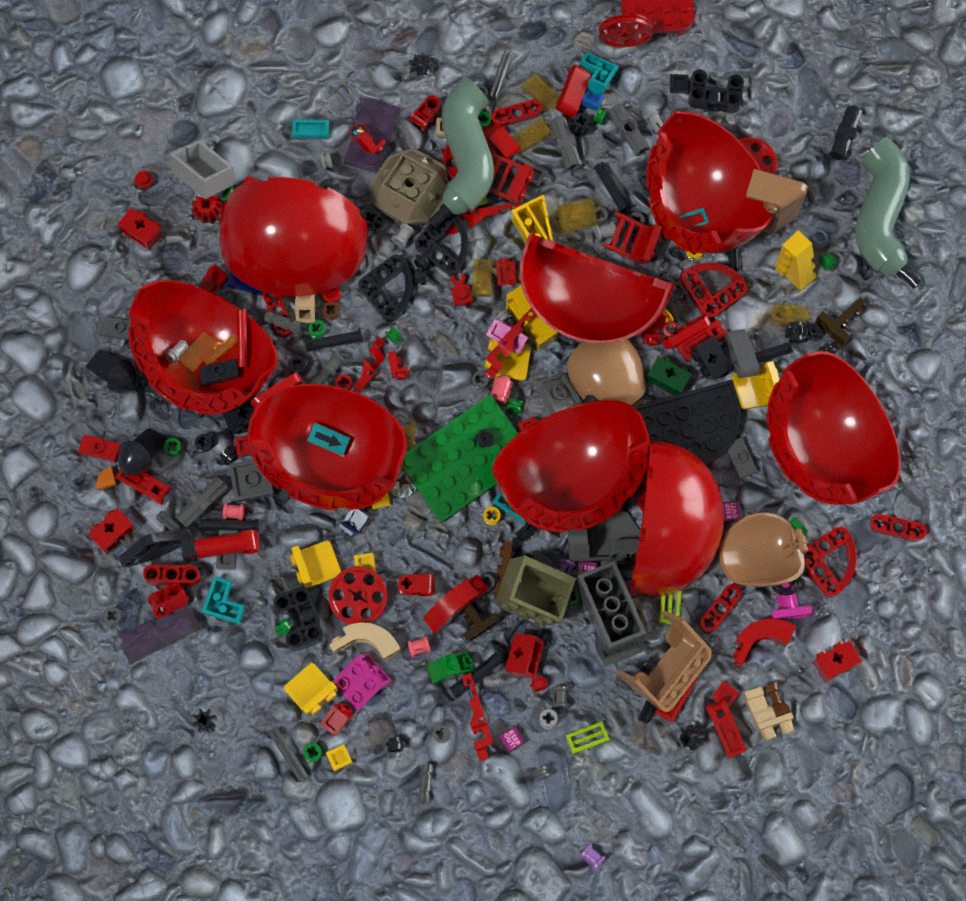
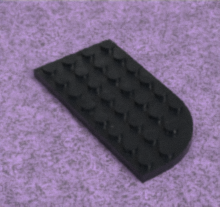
M733 379L634 406L643 417L649 434V440L667 442L683 447L695 454L705 465L716 461L729 449L740 427L741 407ZM646 469L645 475H644V477H643V480H642V482H641L640 484H642L643 481H644V479H645V476H646V474H647V469Z

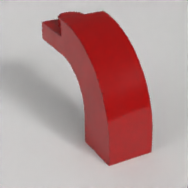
M478 574L469 580H464L443 596L427 612L423 620L433 633L436 634L447 627L454 617L466 606L489 591L488 586Z
M762 619L750 624L740 633L734 643L741 648L737 647L732 658L735 659L733 665L740 668L751 646L758 641L769 640L786 647L796 626L780 619Z

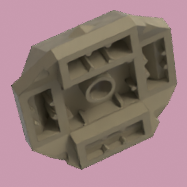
M411 148L388 156L370 183L369 189L376 210L400 223L413 226L423 223L430 224L428 219L443 204V193L449 181L444 164L415 148ZM408 183L414 184V186L407 187L405 185Z

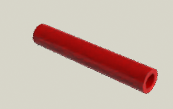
M237 310L238 367H247L246 310Z

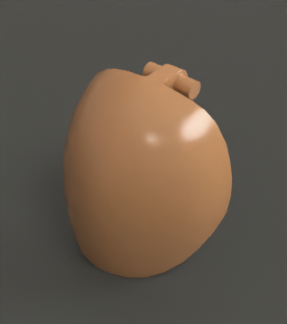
M629 340L607 344L582 342L578 344V347L574 349L568 358L567 369L569 379L582 400L585 399L586 395H589L596 401L615 400L632 405L646 391L645 370L639 354Z
M751 514L734 524L723 537L719 551L721 567L725 575L737 584L754 587H770L785 584L797 579L803 573L805 565L803 553L808 552V542L801 529L794 530L788 520L777 514Z

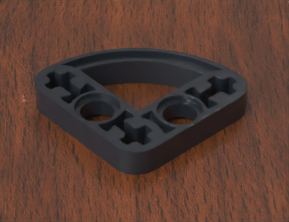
M454 214L451 216V220L447 219L443 223L445 228L441 224L438 226L441 230L439 235L433 236L430 233L431 229L434 228L430 223L415 241L417 252L421 255L425 254L434 266L449 277L459 274L465 265L469 252V239L466 227L461 218ZM453 225L456 226L461 237V249L457 260L437 245ZM427 241V247L420 248V243ZM435 252H440L443 257L436 261L432 258V255ZM445 260L450 266L455 264V270L451 269L448 271V266L444 263Z
M400 255L389 257L363 276L358 283L362 295L382 319L389 323L396 321L405 312L412 297L413 282L411 271L404 258ZM393 262H400V267H393ZM379 271L387 273L384 279H379L376 275ZM402 272L405 280V290L401 301L395 306L381 287ZM364 283L370 284L372 293H370L367 287L364 288ZM380 295L384 300L382 303L377 304L373 301V298ZM385 305L390 312L393 311V316L387 315L384 308Z
M187 530L157 532L143 536L118 557L121 566L139 565L181 547L182 538H190Z

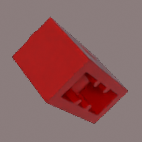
M130 208L117 224L120 232L150 251L163 235L161 225L154 219L149 220L146 218L147 216L138 209L136 211Z
M116 508L108 512L100 524H95L90 529L88 535L108 555L121 543L120 539H124L126 534L129 536L136 528ZM111 528L114 531L111 533L108 529Z
M515 633L505 671L515 677L535 679L545 642L534 635Z
M842 640L833 645V650L829 652L823 650L815 655L817 658L813 661V664L824 683L862 662L850 640L846 643ZM839 657V659H840L839 662H837V661H836V662H833V660H832L833 658L836 659V658Z

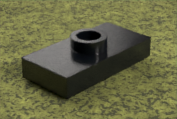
M236 358L199 367L203 386L240 378Z

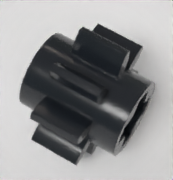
M423 52L421 55L414 54L413 60H409L411 72L416 71L418 77L420 74L427 75L428 69H432L431 64H429L431 61L430 57L425 58Z
M578 112L576 117H571L570 129H574V135L579 134L583 137L586 132H591L590 126L593 121L588 120V114L584 115Z
M375 209L372 211L365 210L364 215H361L362 218L366 219L368 232H376L377 226H382L379 221L381 220V214L376 215Z
M794 321L790 322L789 326H786L785 338H789L790 343L800 344L803 343L804 339H807L808 327H804L803 322Z
M199 709L200 713L193 715L196 722L192 725L193 727L199 726V733L206 730L209 734L211 727H217L213 723L217 716H210V709L207 712ZM203 717H206L207 719H209V720H207V724H206V725H203V724L201 723V722L203 721V719H202Z
M688 725L686 729H681L682 733L679 740L683 748L689 747L690 751L697 750L699 746H703L702 742L705 735L700 727L695 728L694 725Z

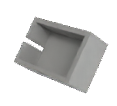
M200 140L186 146V151L184 148H181L170 154L171 172L204 199L234 185V167Z

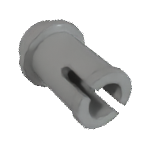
M652 109L646 113V119L650 121L657 134L663 122L659 117V111Z
M180 340L172 349L166 351V359L171 363L178 362L179 357L189 349L188 344Z

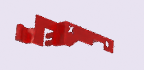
M520 202L478 208L474 209L471 213L458 216L461 220L470 219L471 228L485 216L499 214L498 210H501V212L504 210L505 212L507 208L513 210L512 205H516L517 208L521 204ZM453 225L445 235H454L459 231Z
M532 308L510 329L485 358L491 363L490 368L484 372L490 379L504 366L495 356L501 351V355L508 359L510 352L513 350L514 339L523 331L520 326H523L528 318L533 320L537 316ZM530 312L533 313L532 317L528 315Z
M380 337L376 338L372 343L373 346L368 350L376 360L371 364L366 358H363L362 376L353 385L356 389L353 392L359 393L375 375V369L385 358L380 352V348L385 345V342Z
M469 673L461 677L464 686L470 685L473 698L469 699L473 711L470 722L473 734L484 732L485 738L473 742L478 759L482 761L489 758L485 746L494 744L472 675ZM468 679L471 680V683H470V684H467V683H466V681H467Z

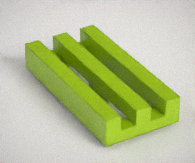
M681 591L677 592L675 615L680 617ZM669 595L668 612L671 614L673 595ZM661 596L659 624L672 625L668 620L664 619L662 614L665 608V596Z
M603 721L565 735L572 755L610 740ZM599 727L601 728V731L590 734L575 741L571 740V738L575 736L581 735L583 733L589 732ZM601 735L604 736V738L574 748V745H577L579 743L585 742L587 740L593 739Z

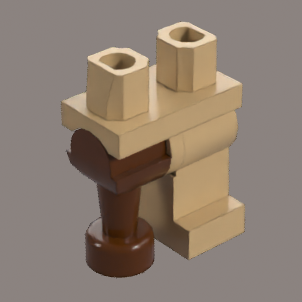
M778 682L763 687L765 694L771 697L773 705L770 706L766 703L762 687L744 692L742 697L756 726L757 733L761 732L765 741L776 738L774 727L780 726L783 735L794 731L792 724L794 717L792 712H790L789 706L782 702L778 694L780 690Z

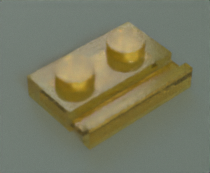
M593 197L557 206L562 233L598 225Z

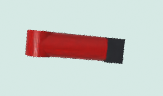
M245 530L239 532V534L195 539V537L182 538V558L185 562L199 561V558L236 553H257L260 551L258 531Z

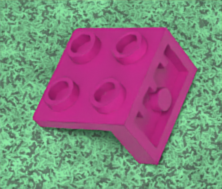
M368 652L356 656L333 680L335 686L357 711L379 690L388 687L393 682Z

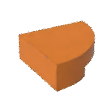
M111 466L105 468L99 474L96 482L98 491L117 486Z

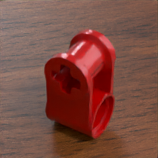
M435 95L428 96L412 113L409 121L417 124L422 128L423 132H426L441 114L440 99ZM430 105H436V106H437L436 108H433V109H432V108H429Z
M403 575L398 580V591L404 596H434L435 575ZM404 582H408L409 589H405Z
M171 583L148 597V602L153 607V615L157 618L165 617L169 613L184 607L189 600L179 583Z

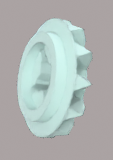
M402 468L397 480H401L405 476V481L408 484H403L401 489H399V482L396 481L392 490L389 491L396 497L405 498L412 495L416 488Z

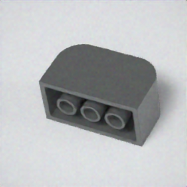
M615 561L578 575L577 587L580 597L606 654L645 638L646 631Z

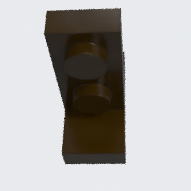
M859 297L835 321L823 311L818 315L815 323L819 324L820 328L843 348L850 339V336L844 330L850 325V320L853 317L857 318L862 314L865 301Z
M471 604L463 609L465 613L464 619L469 626L473 625L474 627L463 633L462 638L466 644L470 643L497 625L500 620L496 613H493L482 621Z

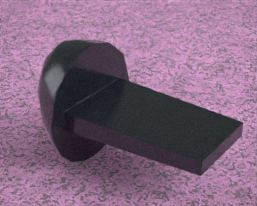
M99 349L85 366L89 371L107 382L108 389L114 393L128 394L135 391L139 386L140 377L138 369L130 359L120 360Z
M147 428L133 441H124L118 450V463L121 471L128 476H136L147 472L152 466L151 459L164 446L168 438Z

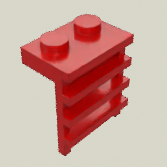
M493 153L492 157L498 159L494 167L493 182L502 161L508 165L497 190L490 188L489 192L514 203L521 202L526 195L528 184L531 183L534 177L532 166L527 164L523 166ZM512 166L517 167V172L507 194L501 193Z
M615 212L614 216L619 218L610 244L604 242L603 247L618 253L620 256L623 255L629 260H634L638 264L651 261L655 255V245L662 236V233H660L662 227L657 224L648 227ZM627 221L629 224L621 246L616 248L615 245L623 223ZM635 225L639 228L630 252L627 253L625 249Z

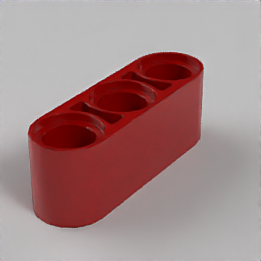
M576 64L571 67L555 107L557 111L570 118L575 116L591 77L589 71Z
M148 565L143 570V577L151 586H168L171 583H179L181 587H196L202 581V575L199 570L191 565ZM155 571L158 573L156 578H148L151 572ZM171 572L177 573L176 578L172 580L168 579V575ZM194 572L197 574L195 579H187L190 573Z

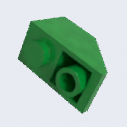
M468 652L442 656L426 665L433 684L447 682L463 676L465 673L468 674L475 669Z

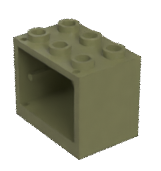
M525 555L509 560L495 603L500 605V609L508 612L512 610L518 613V617L535 620L534 623L542 627L561 623L576 578Z

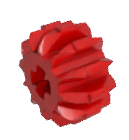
M196 195V201L191 203L193 207L191 211L192 214H195V219H201L203 224L206 220L212 223L213 218L218 220V215L221 214L223 206L222 202L219 201V197L212 195L204 199Z

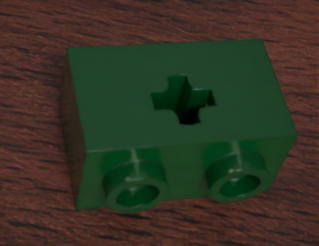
M658 356L647 375L646 381L672 395L683 393L692 373L686 367L677 366L670 359Z

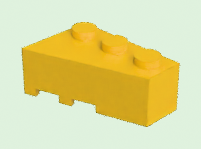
M544 194L511 210V220L525 244L529 233L553 241Z
M798 230L782 245L775 263L777 272L785 276L800 291L816 278V273H813L815 264L811 261L814 257L812 242Z
M521 285L506 295V309L510 310V315L513 314L514 320L518 322L531 308ZM530 312L528 315L532 317L533 313ZM538 315L533 320L528 318L525 324L520 326L538 351L557 339L558 332L542 321Z

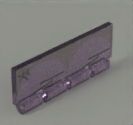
M185 605L173 611L175 615L171 617L170 613L162 618L155 617L157 625L153 626L151 620L136 627L139 632L137 635L133 629L121 634L123 642L120 645L129 664L131 665L201 630L192 608L187 609Z

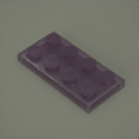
M366 98L357 124L361 123L368 127L369 134L374 139L373 143L380 139H384L386 143L378 154H366L361 146L351 139L344 159V165L378 173L389 147L401 107Z

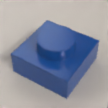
M588 89L581 101V105L597 111L605 96L594 94Z

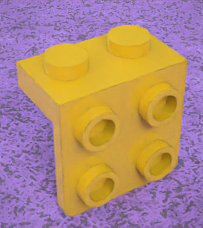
M490 339L488 350L492 351L498 345V342ZM525 344L520 354L512 350L508 359L502 356L500 351L495 358L504 366L494 377L503 375L511 380L525 381L531 347ZM486 360L485 368L489 369L491 363Z
M773 361L766 362L760 367L758 376L739 379L737 373L732 375L741 407L743 409L768 406L772 389L775 383L779 381L778 371Z
M324 541L300 550L299 546L291 548L293 554L289 556L293 566H298L299 572L296 575L299 584L304 583L306 589L333 580L341 572L330 541Z
M314 663L306 666L284 686L285 692L307 717L316 715L322 709L321 706L326 702L332 701L338 692L335 684L332 681L330 682Z

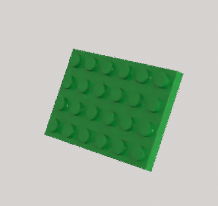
M490 394L406 452L401 468L441 523L497 484L492 473L493 462L500 450L518 433ZM482 429L491 431L494 435L492 446L479 447L478 442L475 440L476 434Z

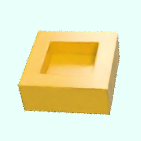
M374 553L354 555L355 567H366L377 572Z
M344 744L326 752L334 772L352 764Z

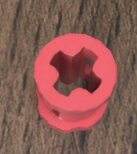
M225 502L223 519L237 518L243 520L245 505H229L228 502Z
M423 636V639L416 641H407L412 658L424 652L431 653L427 636Z

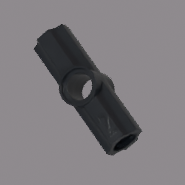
M847 106L843 120L838 126L834 137L835 141L829 154L833 159L844 160L850 143L852 144L862 113L857 106Z

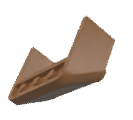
M753 170L746 197L764 202L763 206L766 208V211L773 213L771 221L759 234L768 236L797 219L807 193L808 186L806 184L760 170Z
M664 610L662 614L672 624L666 634V640L671 647L648 676L643 672H637L631 676L619 669L616 673L632 690L658 709L668 712L673 709L709 662L712 652L710 647L684 619Z

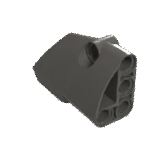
M621 510L593 527L580 531L577 529L567 530L569 560L572 562L610 560L611 562L615 561L616 564H635L640 530L629 513Z

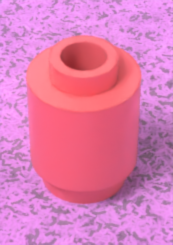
M500 375L494 379L491 396L499 405H506L510 398L513 382L507 376Z

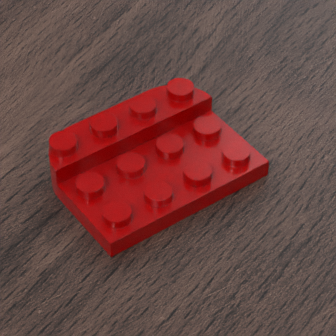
M621 0L622 15L635 14L648 18L653 24V34L677 33V36H681L693 26L695 17L693 0Z

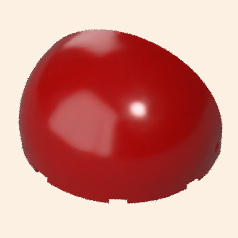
M674 111L660 127L657 133L659 137L655 146L652 145L648 158L646 181L647 189L650 190L651 200L649 205L657 225L662 227L661 232L667 239H671L676 244L675 246L692 253L716 254L738 248L756 237L769 224L773 213L766 211V208L763 206L764 202L746 197L753 170H762L743 144L724 127L700 114ZM704 208L709 223L693 226L705 222L701 213L685 218H680L679 216Z
M268 177L267 181L258 182L256 179L244 183L228 195V199L224 202L219 222V245L224 263L245 284L275 295L308 296L336 288L357 272L366 253L368 225L366 219L362 218L359 214L360 210L349 199L330 188L325 190L317 187L315 182L303 179Z
M529 233L520 262L521 286L529 305L538 317L562 335L588 343H616L641 334L661 316L674 288V284L670 282L668 283L618 266Z
M157 280L140 287L130 307L129 317L131 318L128 336L131 351L139 370L144 372L149 379L148 383L158 394L173 405L184 410L189 409L198 412V414H220L246 403L261 390L273 373L278 362L277 351L266 332L247 315V367H238L240 378L203 386L199 370L200 366L235 358L238 361L237 310L241 309L208 290L175 280ZM180 340L185 341L189 349L179 357L178 362H169L165 357L166 351L172 349Z
M827 351L807 353L787 366L770 394L767 407V425H769L770 437L768 439L773 455L790 482L793 481L801 488L800 491L813 499L832 505L857 504L892 488L897 483L901 470L898 442L882 404L863 377L845 360Z
M321 384L292 385L271 392L256 406L249 420L247 443L248 447H251L253 461L270 483L278 489L281 487L290 493L289 497L297 501L336 511L337 508H348V511L365 508L384 498L385 494L392 490L397 481L407 447L406 435L402 426L383 406L351 390ZM315 423L350 437L343 456L307 441Z
M602 400L579 404L553 413L535 422L513 437L496 456L492 466L493 477L509 506L529 524L552 532L584 530L613 516L622 508L621 505L634 495L643 480L648 465L649 434L641 413L628 403Z
M649 440V460L639 544L637 546L635 565L633 566L631 586L628 592L629 594L646 597H661L673 595L688 588L710 566L717 553L723 534L724 507L719 486L711 471L702 460L678 445Z

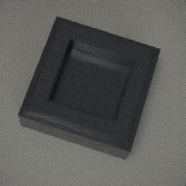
M670 74V93L688 94V74Z

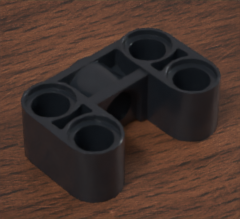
M699 69L692 73L688 94V104L690 107L727 113H736L739 110L744 88L743 77L738 74L731 75L726 89L708 87V75L704 70Z
M299 587L281 593L274 598V606L279 614L287 615L296 612L301 628L292 630L286 635L285 639L289 649L300 651L322 642L324 636L319 622L320 619L311 595L306 588ZM300 594L307 595L305 601H297V597ZM281 601H288L287 607H278ZM316 630L319 632V636L314 639L310 638L309 633ZM293 637L300 638V642L297 645L290 643Z

